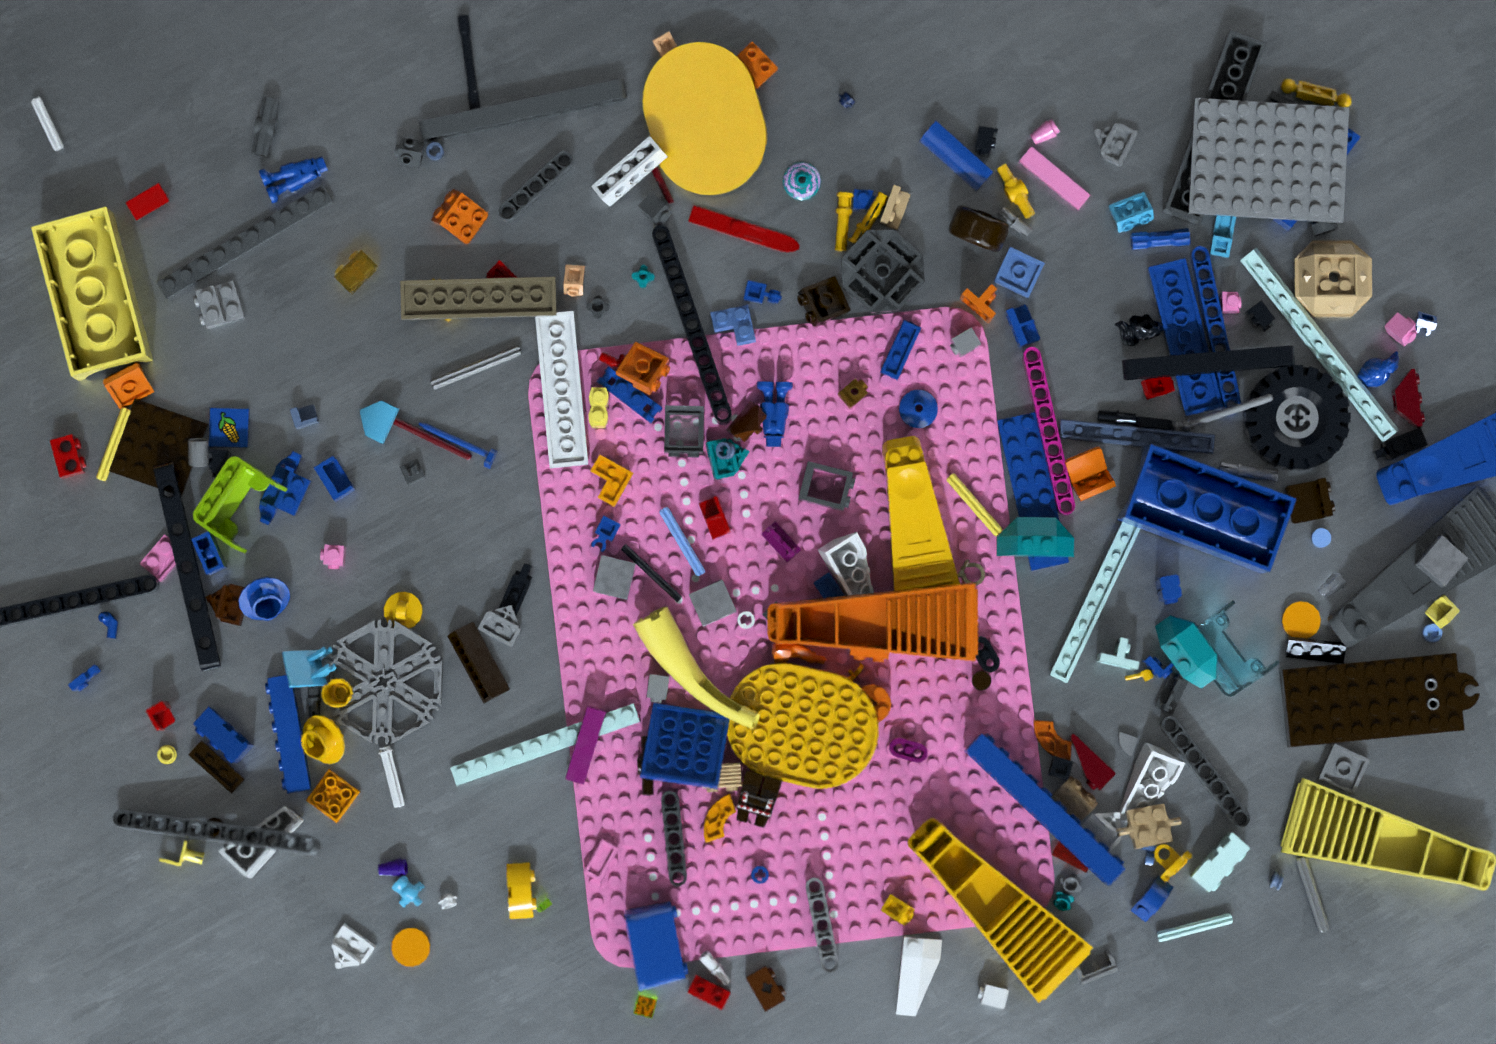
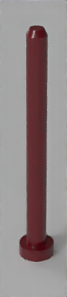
M397 417L393 422V425L466 460H471L472 458L471 453Z

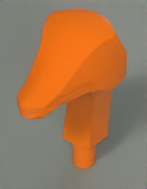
M773 643L771 653L774 663H786L789 659L795 657L812 664L815 662L824 665L826 657L816 655L815 651L800 644Z

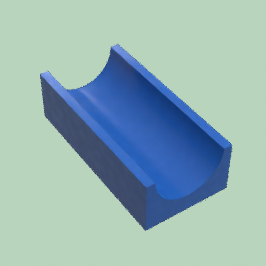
M1152 444L1143 447L1140 454L1142 456L1135 484L1124 508L1119 512L1117 520L1260 574L1271 571L1296 498Z

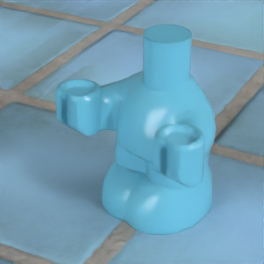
M404 875L392 886V889L401 896L399 904L403 908L409 902H413L417 907L423 902L418 897V893L425 887L420 881L413 885Z

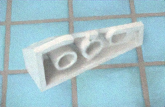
M857 532L833 539L817 549L845 596L874 593L869 574L870 568L866 558L867 551Z
M1145 742L1137 757L1119 810L1120 819L1128 822L1127 810L1148 807L1158 797L1161 798L1165 789L1177 781L1185 762L1163 748Z

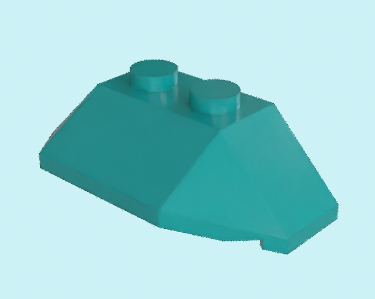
M1016 517L997 536L996 556L1074 557V537L1057 518Z
M1170 615L1155 626L1160 647L1184 679L1199 688H1203L1217 678L1218 654L1195 622Z

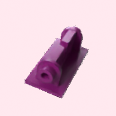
M776 521L761 534L786 562H789L801 551L799 546Z

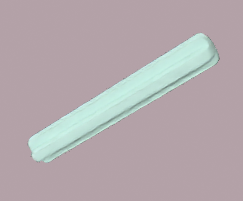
M1230 913L1158 931L1157 937L1160 942L1232 924L1233 918Z

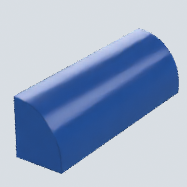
M937 121L932 124L920 139L921 143L976 192L993 174L990 168Z

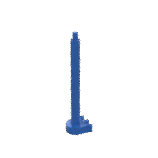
M419 422V426L423 427L424 430L486 457L484 466L489 469L491 468L497 455V450L493 448L490 451L484 450L434 426Z

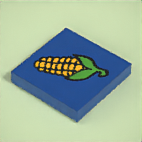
M210 408L209 447L248 448L250 410Z

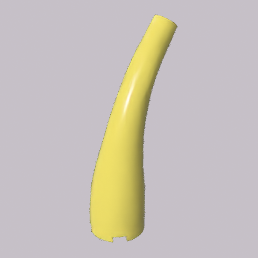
M668 607L659 608L645 618H640L633 623L635 630L650 654L687 692L722 716L751 729L756 727L760 713L731 700L709 681L692 656Z

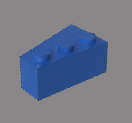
M208 706L193 723L196 726L194 730L200 736H206L210 740L209 744L216 750L220 749L224 753L223 756L230 763H239L254 746L212 707Z

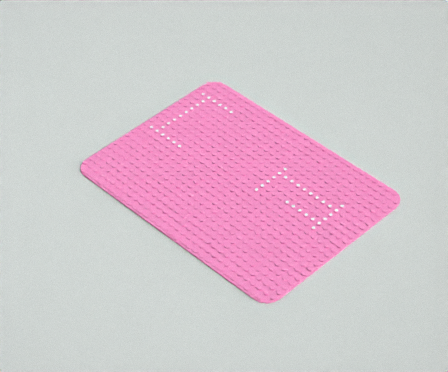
M939 307L830 320L816 327H813L812 323L754 329L756 342L737 346L734 332L705 335L731 409L732 418L726 425H720L714 419L687 338L640 343L669 358V366L671 367L666 377L662 376L659 380L661 384L657 392L652 391L650 395L644 393L663 408L660 413L657 412L653 417L654 421L649 423L608 391L609 404L606 408L608 412L607 427L592 428L589 423V411L591 408L589 401L590 390L592 387H602L596 381L599 377L602 378L608 366L615 372L618 367H612L600 361L599 357L602 352H605L619 359L621 354L627 355L633 344L577 350L588 465L550 469L540 364L536 366L529 380L528 398L566 724L570 726L582 722L587 705L606 710L607 713L634 703L640 719L639 723L599 736L584 785L573 782L583 870L588 865L602 838L619 847L601 882L584 873L591 935L595 948L605 960L618 967L635 968L626 926L625 910L671 901L672 906H676L678 917L674 918L683 962L699 960L700 955L705 951H709L714 958L817 946L806 893V882L810 878H818L823 883L835 944L976 927L924 862L908 846L910 836L930 818L938 820L956 839L1043 908L1047 907L1054 893L1055 879L1049 831L964 752L979 734L983 733L985 735L988 733L996 741L994 745L998 749L1003 747L1010 754L1008 758L1012 762H1019L1024 767L1022 771L1026 775L1031 774L1038 780L1037 785L1041 789L1043 788L1038 741L1033 725L1035 718L1014 556H996L997 536L991 533L946 480L952 473L956 474L1003 530L1010 524L988 343L983 326L972 314L960 308ZM906 320L921 327V330L898 380H895L880 373L903 321ZM972 327L981 342V346L960 358L950 348L952 344L951 339ZM701 339L693 341L695 347H700L704 343ZM707 357L699 359L701 365H707L710 361ZM708 375L705 378V381L708 383H713L716 380L714 375ZM611 377L607 383L612 386L616 380ZM855 378L858 381L861 379L868 386V389H866L868 394L854 407L849 409L838 396V392ZM757 382H774V404L777 403L776 382H793L792 389L787 392L785 397V403L789 404V411L783 435L784 438H781V447H766V438H764L766 435H764L763 429L759 434L754 432L745 442L726 431L728 426L750 401L758 406L764 402V394L757 388ZM853 388L851 394L857 395L858 390ZM924 390L935 398L938 406L937 416L927 427L913 428L902 420L899 413V405L902 398L908 392ZM714 393L711 398L714 401H719L722 399V395ZM647 404L643 410L648 413L651 407ZM665 405L704 406L703 454H699V458H689L688 454H680V457H668V454H664ZM916 405L915 410L917 412L922 411V406ZM720 411L717 416L720 419H726L728 413ZM670 415L669 445L698 446L699 415ZM908 436L918 437L921 442L924 459L957 574L966 559L970 561L969 563L980 564L985 571L984 580L976 586V589H978V636L985 637L989 641L1000 660L999 668L996 671L987 672L991 677L990 687L980 691L972 685L973 675L976 672L984 671L977 660L967 661L889 653V659H884V662H875L870 657H865V660L853 659V656L850 655V649L800 644L815 651L816 655L826 657L825 664L822 665L815 662L812 664L797 657L789 659L786 663L829 671L847 678L851 676L848 671L851 669L855 672L860 666L859 663H861L864 668L853 681L860 687L866 685L880 686L890 697V712L884 720L878 722L879 737L875 753L869 764L858 776L842 785L824 789L810 788L782 781L771 817L767 820L764 828L754 825L757 815L749 813L747 823L737 820L738 809L736 808L742 786H738L736 791H726V787L718 788L719 792H707V788L703 789V787L654 780V795H642V778L638 775L637 757L641 754V737L648 735L653 703H655L650 702L651 698H647L650 674L669 677L667 698L658 704L715 711L693 697L660 666L640 639L633 623L640 618H645L659 608L668 607L701 671L719 691L730 698L735 687L746 675L757 668L774 663L771 652L773 643L776 642H772L769 639L767 619L762 615L769 605L776 601L782 603L823 598L813 582L830 571L817 549L833 539L857 532L867 551L866 558L870 568L869 574L874 593L894 591L886 473L882 445L891 439ZM730 438L735 444L750 451L734 476L714 480L706 442ZM599 454L634 473L615 507L598 498L606 480L590 472ZM808 461L853 472L852 477L856 479L853 489L848 491L847 496L851 497L848 508L844 507V511H839L798 500ZM814 469L807 496L840 504L847 477ZM717 495L731 533L713 540L699 503ZM665 507L670 509L705 569L704 574L696 576L661 517L659 513L661 509ZM604 515L621 524L613 541L607 540L606 550L601 552L602 543H596L594 548L591 545L593 540L599 537V535L595 534V531ZM775 521L801 549L789 562H786L761 535ZM627 544L673 587L682 598L676 602L637 564L628 600L593 592L601 555L633 562L621 550ZM966 567L964 570L967 579L971 582H976L981 577V572L977 567ZM960 577V578H959L960 584H965V582L963 581L962 577ZM723 579L737 612L703 627L689 594ZM744 611L752 613L755 618L753 626L748 629L741 628L737 622L739 614ZM743 615L740 621L742 624L749 625L752 619L750 616ZM978 643V650H982L983 644ZM991 659L986 661L987 666L991 667L993 665ZM870 699L873 705L876 706L877 703L873 702L872 699ZM727 735L722 764L740 763L741 783L743 785L746 770L754 771L750 770L736 756ZM903 738L923 744L927 748L928 755L920 763L908 761L893 756L890 753L889 745L892 740ZM901 744L895 746L898 752L903 748ZM575 745L569 747L570 758L572 757ZM916 749L914 751V755L916 757H919L921 755V751L919 749ZM764 776L762 778L758 794L761 793V789L765 779ZM667 791L675 792L679 798L687 880L682 886H674L669 880L661 797ZM667 794L664 801L667 805H673L676 798L673 794ZM730 794L736 812L725 821L723 828L724 837L706 843L704 838V822L707 813L716 801ZM670 813L667 815L666 820L668 824L674 825L677 823L678 818L676 814ZM671 833L668 840L672 844H677L680 837L677 833ZM674 852L671 854L670 859L673 863L677 864L681 862L682 857L680 853ZM758 866L766 868L769 873L768 880L762 884L754 882L751 876L753 869ZM758 869V873L754 874V877H758L757 880L759 881L762 880V877L766 876L765 872L762 873V869ZM675 872L672 878L674 882L681 883L684 876L681 872ZM812 881L809 884V890L812 892H817L820 889V884L817 881ZM890 894L915 909L913 918L906 925L899 923L880 911ZM820 900L813 903L815 911H821L824 907L823 902ZM819 920L816 924L817 929L825 930L828 926L827 921ZM823 939L820 945L831 944V941Z

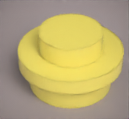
M171 745L160 747L157 752L158 760L163 764L173 763L177 758L176 749Z

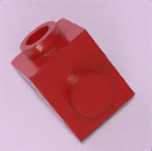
M1171 377L1150 378L1141 382L1147 400L1175 391L1174 382Z

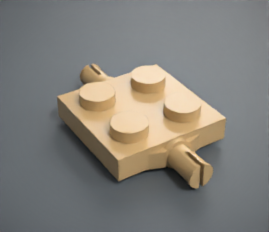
M1158 804L1127 810V827L1117 828L1116 832H1119L1117 833L1118 837L1129 834L1135 850L1173 842L1171 826L1181 825L1182 822L1179 821L1181 820L1180 817L1169 819L1165 805Z

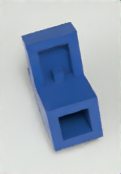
M1158 875L1130 911L1144 922H1147L1160 909L1174 887L1168 882H1164Z

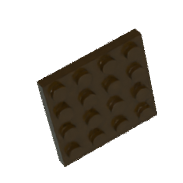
M134 399L109 472L158 488L153 466L173 461L181 496L183 497L193 466L188 465V440L194 438L204 439L209 424ZM171 485L166 486L164 491L174 494V488Z

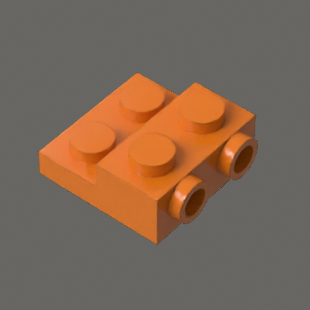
M635 341L616 370V375L633 383L634 388L650 395L652 391L657 392L659 389L661 377L668 375L671 368L669 366V358Z

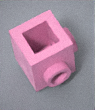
M1398 312L1385 325L1387 334L1404 347L1411 343L1417 334L1416 323L1411 318H1405Z
M324 545V549H321L320 560L323 561V564L328 565V569H340V566H345L346 547Z

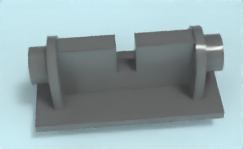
M1172 672L1155 707L1173 715L1189 681L1184 679L1182 675Z

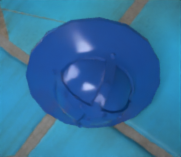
M264 577L256 579L247 584L241 591L238 599L239 608L245 616L251 619L272 620L287 607L290 600L289 588L285 582L278 578Z

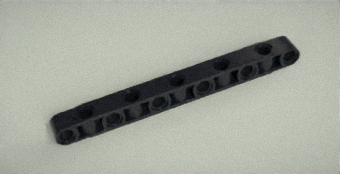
M173 461L154 465L156 483L199 665L202 672L220 668L221 663L175 467ZM168 485L174 488L172 496H166L164 493V489ZM177 523L183 526L181 534H176L173 531V527ZM185 561H189L192 564V569L189 572H185L182 569V564ZM193 599H199L201 602V607L198 610L191 607ZM202 637H208L210 640V645L207 648L200 645Z

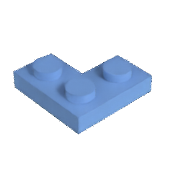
M748 305L710 312L714 333L733 329L737 346L756 342Z

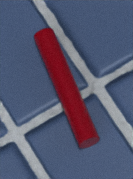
M657 166L652 170V173L664 199L669 204H672L674 200Z

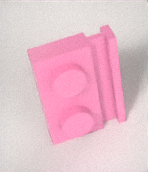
M165 534L139 563L160 582L176 566L170 538Z

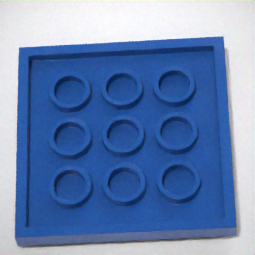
M653 703L640 777L718 789L730 719L717 712Z

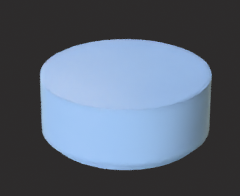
M1324 528L1316 529L1311 535V541L1318 548L1326 547L1331 542V534Z
M1435 623L1427 624L1422 630V636L1427 642H1437L1442 637V629Z

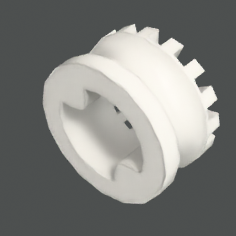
M744 611L739 614L737 622L741 628L748 629L753 626L755 618L752 613ZM743 615L750 616L752 619L751 624H742L740 621Z

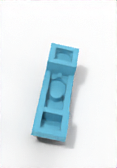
M1216 215L1210 248L1211 255L1229 258L1236 217Z

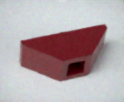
M1411 369L1391 392L1393 409L1395 413L1414 428H1420L1423 426L1422 423L1425 422L1424 412L1420 409L1422 394L1418 392L1417 386L1420 384V377L1415 369Z

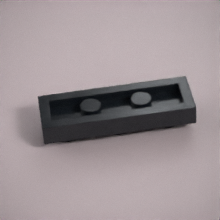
M1288 637L1285 656L1288 658L1344 664L1347 646L1341 642Z

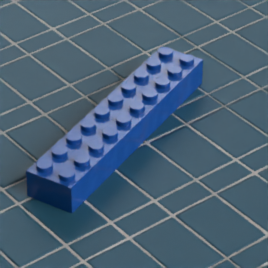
M983 733L979 734L964 752L1105 885L1110 886L1125 870L1122 866L1124 862L1117 855L1112 856L1109 854L1108 851L1110 849L1102 841L1097 842L1094 839L1096 835L1088 828L1083 829L1080 826L1081 821L1075 815L1071 814L1069 816L1065 812L1067 808L1060 801L1054 802L1051 799L1053 795L1045 787L1041 789L1037 785L1038 780L1031 774L1026 775L1022 771L1024 767L1019 762H1012L1008 758L1010 754L1003 747L998 749L994 745L996 741L988 733L985 735Z

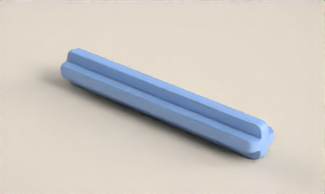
M668 507L659 511L661 517L696 576L704 574L705 569L670 509Z

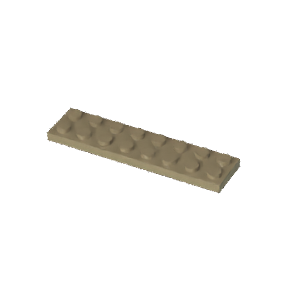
M556 277L400 281L401 320L557 316Z

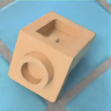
M565 266V295H583L585 266Z

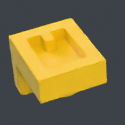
M890 894L880 911L899 923L906 925L913 918L915 909Z

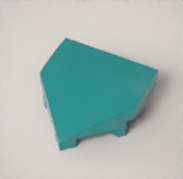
M730 438L705 443L714 480L734 476L750 452L732 442ZM721 442H731L736 450L734 452L735 455L730 459H720L716 454L717 445ZM723 446V447H724L723 454H724V455H727V452H726V451L728 450V447H727V446Z

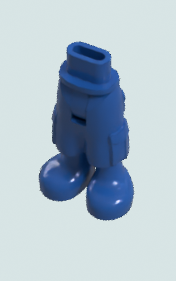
M321 156L316 159L312 157L311 159L295 163L289 162L281 165L280 171L275 173H269L267 170L261 169L259 174L265 187L285 179L284 183L266 188L273 204L279 200V195L284 191L289 190L292 193L301 189L305 184L313 181L318 176L320 177V173L328 171Z
M757 382V388L764 394V402L760 404L762 412L767 415L766 419L762 422L763 433L766 435L764 436L766 438V447H781V438H784L783 435L789 411V404L785 403V397L787 392L792 389L793 382H776L777 403L775 404L773 403L774 382Z

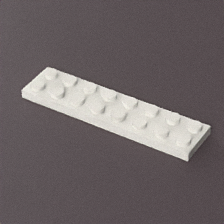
M574 311L557 312V316L535 317L550 469L588 465Z

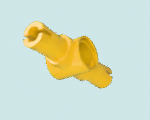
M1007 164L998 167L997 171L1005 183V188L1003 189L1008 200L1018 205L1025 219L1033 216L1035 211L1028 201L1027 195L1029 193L1023 181L1014 177Z

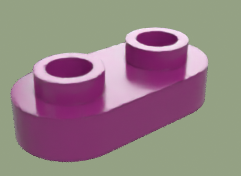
M896 738L889 745L890 753L893 756L908 761L920 763L928 755L927 748L923 744L903 738ZM897 744H901L903 747L900 752L895 749ZM916 749H919L921 751V755L919 757H916L914 755V751Z

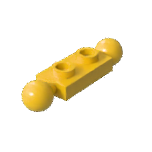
M1289 78L1281 83V90L1284 93L1291 94L1296 92V97L1305 101L1317 102L1324 106H1334V103H1337L1339 107H1349L1352 103L1349 94L1342 93L1336 95V90L1300 80L1297 85L1294 80Z

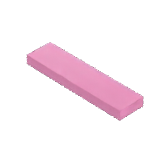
M1032 146L1020 159L1019 163L1076 210H1079L1091 196Z

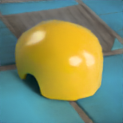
M331 679L330 682L322 687L321 696L329 706L340 708L346 706L351 701L353 688L344 679Z

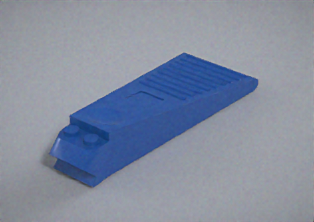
M1496 413L1401 461L1378 469L1376 477L1386 502L1393 506L1411 498L1496 477Z

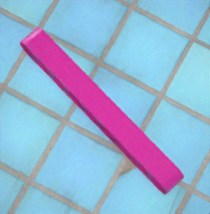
M1029 347L1022 355L1024 370L1057 511L1060 515L1067 516L1074 511L1075 501L1065 465L1064 453L1041 353L1036 347ZM1028 352H1034L1036 354V360L1029 361L1026 357V354ZM1031 371H1039L1041 374L1040 379L1034 380L1031 377ZM1042 389L1045 392V397L1042 399L1037 398L1035 390ZM1047 408L1049 416L1042 417L1039 414V410ZM1044 427H1051L1054 431L1053 435L1046 436L1043 431ZM1048 446H1056L1058 453L1051 455L1048 452ZM1054 464H1059L1062 467L1060 474L1053 472L1052 466ZM1064 483L1066 485V492L1060 493L1057 491V484ZM1064 501L1068 502L1071 506L1068 512L1061 509V503Z

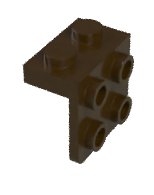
M1326 477L1315 481L1290 485L1285 488L1286 495L1296 498L1290 515L1293 524L1333 516L1335 504L1333 500L1330 501L1331 485L1329 481L1326 482Z

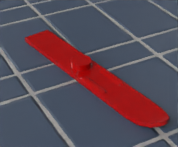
M693 205L688 220L690 223L777 251L788 253L795 252L800 248L799 243L790 236Z

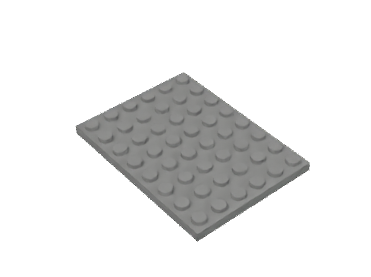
M1195 98L1188 214L1343 223L1349 107Z

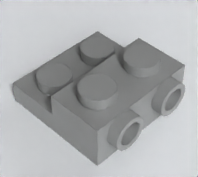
M234 281L217 286L212 285L195 291L196 296H193L196 307H200L202 314H199V319L202 326L206 325L207 329L245 318Z

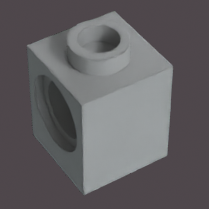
M971 327L952 338L950 348L955 355L958 354L961 358L980 347L981 342Z
M650 674L647 698H651L650 702L662 703V700H666L669 684L668 676Z

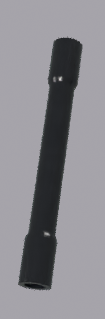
M469 15L457 16L464 57L469 110L481 108L476 83Z

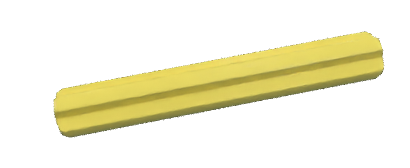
M122 407L96 475V478L106 481L108 478L109 469L131 412L128 408Z
M952 473L947 477V482L994 536L999 535L1003 531L1001 526L956 474Z

